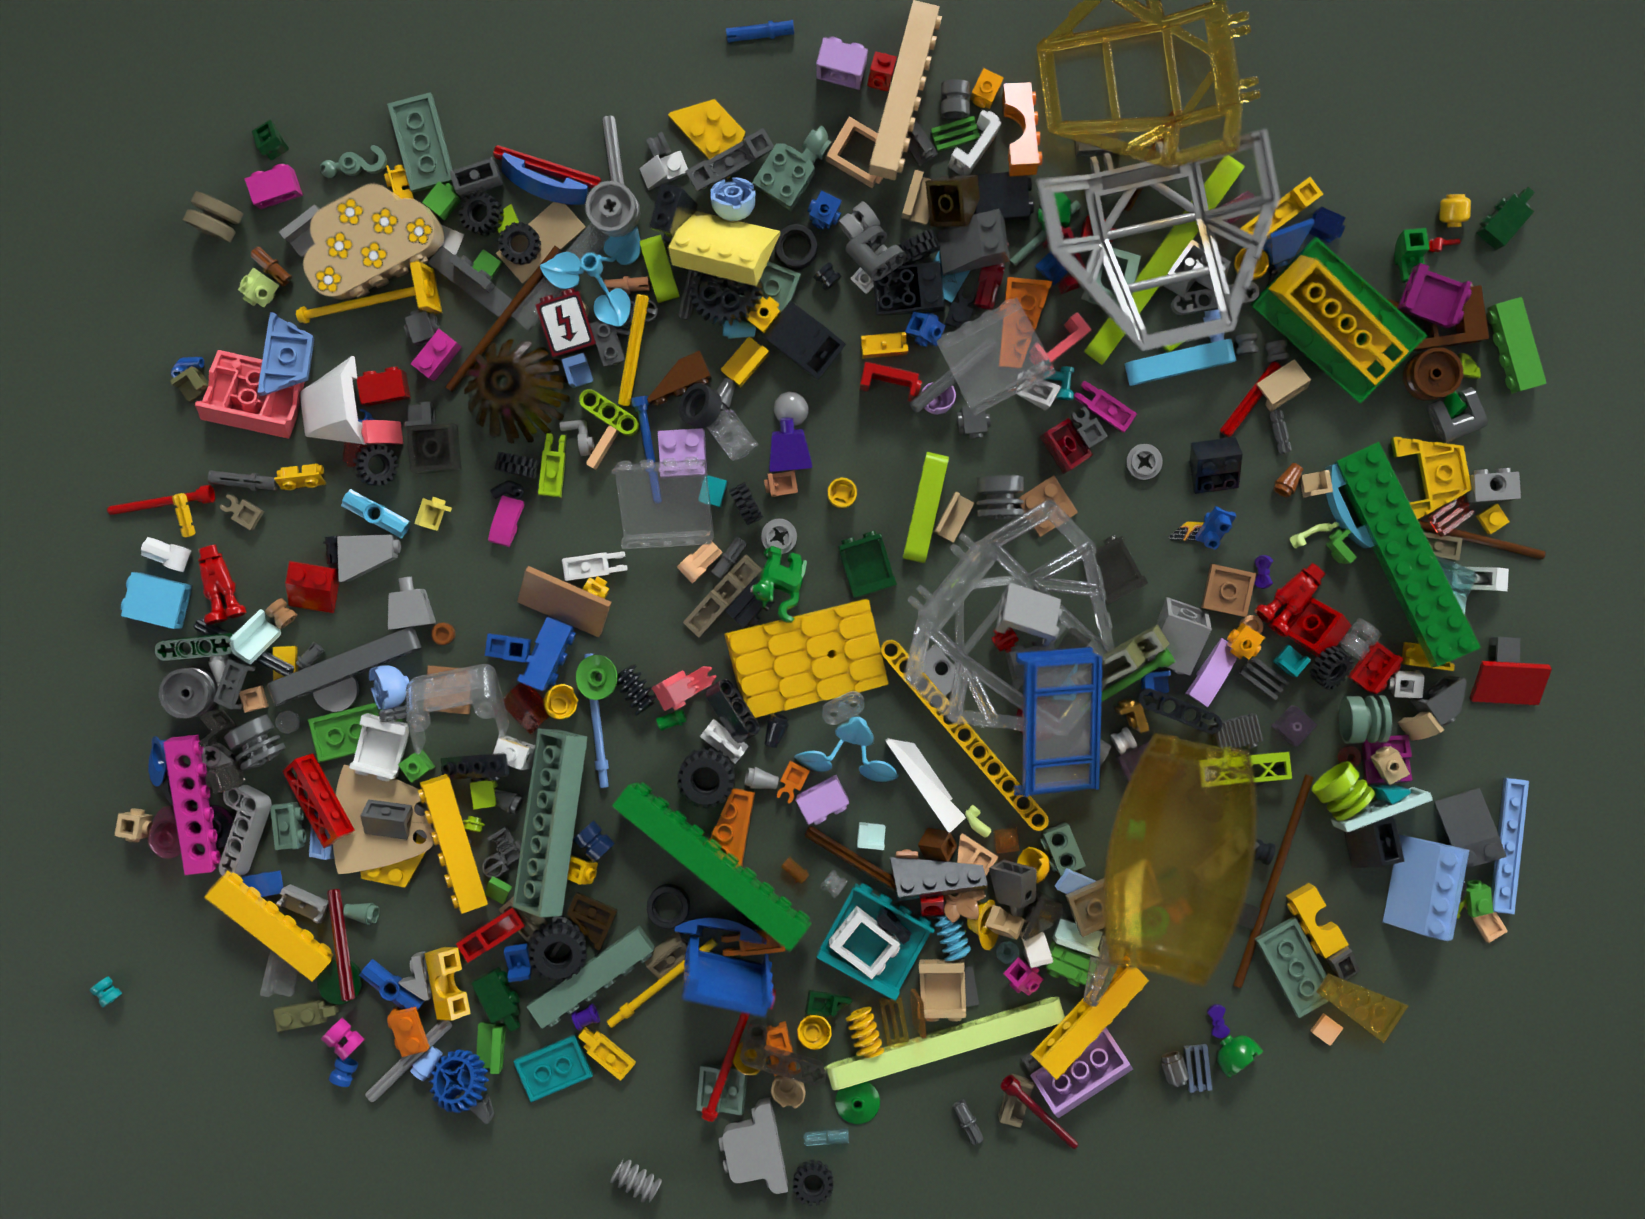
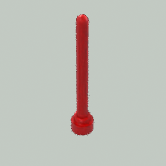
M212 485L200 486L199 489H196V492L184 493L188 502L197 500L203 504L215 502V491ZM173 496L109 506L107 513L115 515L174 505Z

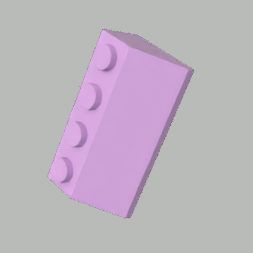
M1105 1027L1097 1039L1091 1042L1082 1055L1057 1080L1043 1067L1030 1076L1057 1118H1060L1132 1071L1133 1068Z

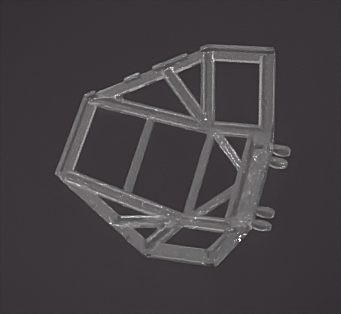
M1049 499L975 543L967 535L961 533L959 536L960 541L970 549L965 553L957 545L953 544L950 547V550L961 560L933 594L919 585L917 588L918 593L928 600L924 606L912 596L908 599V602L919 612L904 679L953 723H967L1003 729L1010 728L1023 731L1024 717L996 714L982 685L984 683L1024 711V695L1018 691L1024 683V677L1015 679L1009 685L968 656L998 618L1001 603L1000 600L964 645V600L973 589L1013 583L1032 590L1034 584H1039L1041 587L1038 592L1045 587L1048 591L1091 596L1099 637L1095 636L1060 603L1062 614L1059 620L1060 624L1057 626L1059 627V633L1056 640L1052 641L1055 644L1065 630L1068 629L1087 647H1092L1095 654L1102 656L1115 648L1111 628H1113L1111 617L1105 605L1107 598L1101 570L1095 558V553H1097L1095 544L1053 500ZM1049 519L1075 547L1028 573L1002 545ZM996 560L1011 575L982 579ZM1083 560L1087 582L1051 578ZM954 613L955 643L941 630ZM929 639L956 663L950 701L922 676ZM967 686H969L981 712L963 710ZM1091 692L1083 696L1079 693L1059 719L1036 704V732L1067 736L1090 707Z

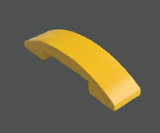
M1311 177L1307 178L1279 200L1271 219L1272 223L1267 236L1323 195ZM1259 215L1240 229L1252 235Z

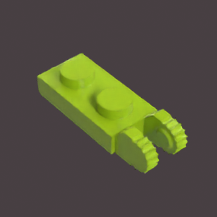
M547 433L545 448L542 451L539 496L562 498L566 461V435H561L559 438L558 452L551 451L553 434Z

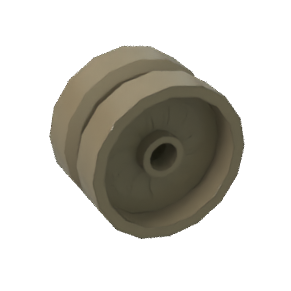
M195 191L190 202L203 212L200 213L193 209L186 210L182 221L206 235L231 243L236 232L223 222L225 221L233 225L240 224L244 214L228 204Z

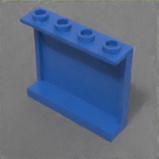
M690 935L685 953L683 999L765 1017L767 1008L771 1009L774 1001V995L772 994L773 983H771L773 976L771 972L772 962L769 961V953L764 954L762 964L704 952L699 950V937Z

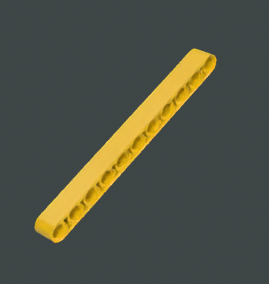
M895 640L884 641L880 649L882 656L1026 823L1036 831L1045 829L1049 822L1046 813L1030 795L1027 796L1028 804L1024 808L1017 806V800L1024 796L1014 795V786L1021 784L902 646ZM890 643L895 644L897 647V652L893 656H887L884 650L886 645ZM907 660L911 663L912 667L908 673L900 671L899 665L902 661ZM920 677L924 678L926 681L925 688L917 690L914 687V681ZM932 695L940 696V704L936 707H932L929 704V698ZM953 712L955 720L949 724L945 723L943 720L945 713ZM961 729L969 730L970 736L967 740H960L958 738V733ZM976 746H983L984 754L981 757H974L973 749ZM991 763L999 765V770L995 774L988 773L987 768ZM1006 780L1013 781V788L1009 791L1002 789V784ZM1035 814H1041L1043 818L1042 822L1038 825L1032 824V817Z

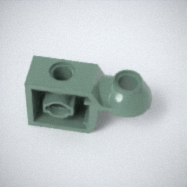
M821 125L817 131L812 130L802 146V149H804L803 154L786 144H776L752 182L754 189L792 212L815 175L814 162L817 158L822 160L832 145V142L828 140L825 128Z

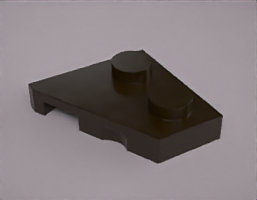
M576 892L567 915L573 922L577 923L582 933L587 935L594 944V947L600 951L618 909Z

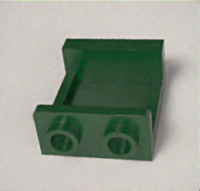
M874 530L863 534V539L855 541L854 537L841 541L842 545L838 546L854 598L897 585L881 533L876 534Z

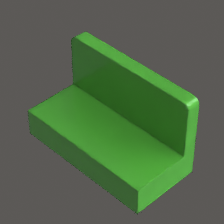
M480 1022L478 1024L477 1055L480 1057L479 1060L485 1062L483 1068H490V1074H500L503 1069L505 1023Z

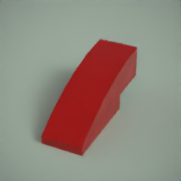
M514 907L459 940L456 946L467 963L525 927V924Z

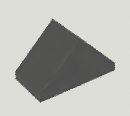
M1347 946L1333 955L1324 958L1341 983L1360 971L1353 951Z

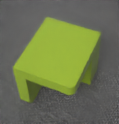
M485 779L483 781L470 782L473 810L496 806L494 788L498 786L497 780L487 781Z

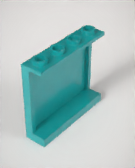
M855 883L817 951V958L896 1001L900 994L899 989L930 933L934 932V927L931 925L932 921L922 915L919 918L911 914L912 910L902 904L900 907L892 903L893 900L884 894L880 896L872 892L873 889L864 883H861V885ZM856 906L877 922L879 910L885 906L901 920L900 924L912 933L909 936L910 940L905 944L900 942L899 952L895 957H890L887 960L883 972L880 975L876 974L873 979L829 946V939ZM861 922L842 946L871 967L889 943Z

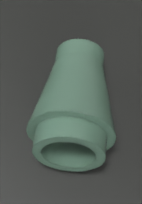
M374 903L346 904L343 911L344 917L366 925L375 924L380 913L379 906H376Z

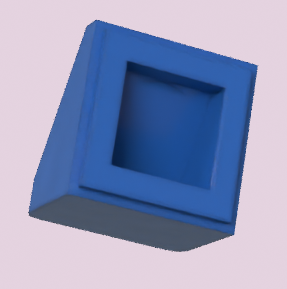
M1051 252L1035 266L1048 281H1052L1053 286L1069 272Z

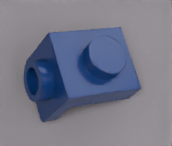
M527 944L505 947L504 955L508 966V981L530 979L532 966L529 961Z

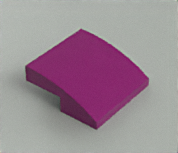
M1409 735L1390 736L1387 742L1376 741L1371 743L1366 739L1362 743L1364 780L1367 782V785L1388 784L1382 780L1370 757L1376 754L1378 749L1385 746H1391L1399 752L1410 773L1395 783L1412 781L1409 761L1412 754Z

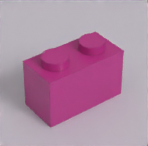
M277 164L272 167V170L266 172L257 171L252 173L251 177L245 178L253 205L259 209L303 196L295 170L288 164Z
M438 329L411 365L435 382L462 346Z

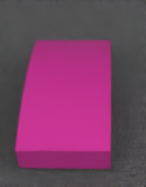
M502 495L488 537L489 542L510 548L518 530L516 524L525 506L523 501Z

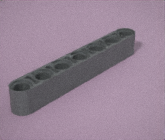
M409 627L267 684L274 705L280 706L369 671L373 667L384 665L422 649L415 628Z

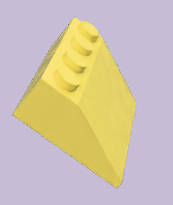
M696 211L677 229L668 249L672 265L757 286L780 236V231L741 221H729L716 215Z

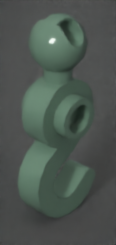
M372 145L370 149L378 155L376 164L369 165L356 153L346 152L337 163L332 160L323 161L320 165V171L327 178L335 177L339 171H343L348 176H356L362 172V169L368 173L377 174L385 169L387 156L380 147Z

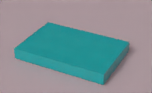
M577 1034L513 1061L530 1103L593 1076Z

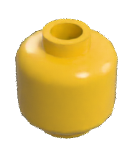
M1448 194L1445 199L1440 201L1439 219L1441 222L1447 223V227H1461L1462 222L1470 219L1471 200L1466 198L1465 194Z

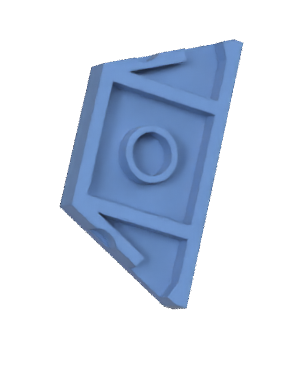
M270 312L257 391L259 396L294 386L309 379L314 346L313 335L298 329L296 325L289 321H284L274 312Z

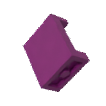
M1420 263L1411 270L1398 310L1447 329L1459 324L1464 314V311H1462L1463 305L1468 301L1472 292L1470 290L1472 282H1458L1428 271L1429 266Z

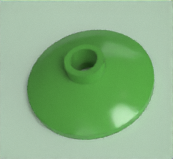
M602 655L586 657L579 664L576 671L578 689L585 697L592 700L608 697L614 691L617 684V670L613 662ZM600 673H601V675H602V680H601V681H599V679H598V675H599Z

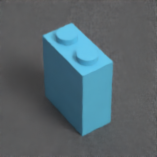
M131 572V576L128 577L126 582V597L121 602V616L172 629H182L193 585L144 573Z

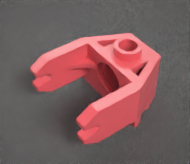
M703 666L687 676L684 670L652 687L664 711L672 707L674 711L686 705L684 700L714 684L717 676H708L712 667Z

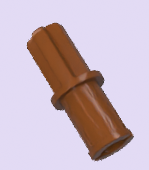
M256 247L251 251V257L264 268L266 274L269 273L282 287L290 282L289 280L292 279V276L278 264L279 261L277 259L273 260L261 247Z

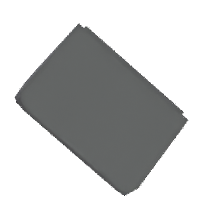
M486 1094L482 1095L483 1099H476L477 1106H470V1110L485 1124H488L495 1113L490 1096Z

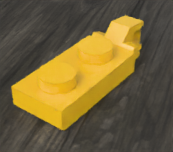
M584 1027L579 1033L578 1037L586 1043L584 1048L587 1050V1054L620 1081L636 1064L634 1059L600 1032L596 1031L594 1034L587 1027Z

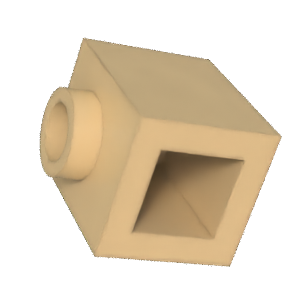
M1391 746L1382 747L1376 751V754L1370 756L1382 780L1389 785L1410 774L1399 752Z

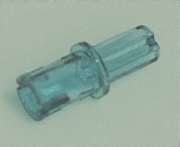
M825 1128L826 1131L806 1132L804 1134L806 1146L827 1144V1147H829V1144L849 1143L848 1128L837 1130Z

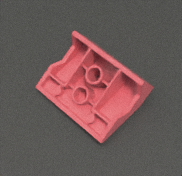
M218 350L209 370V384L202 401H196L195 407L201 420L289 439L297 420L300 392L303 390L305 382L259 396L257 391L262 359Z

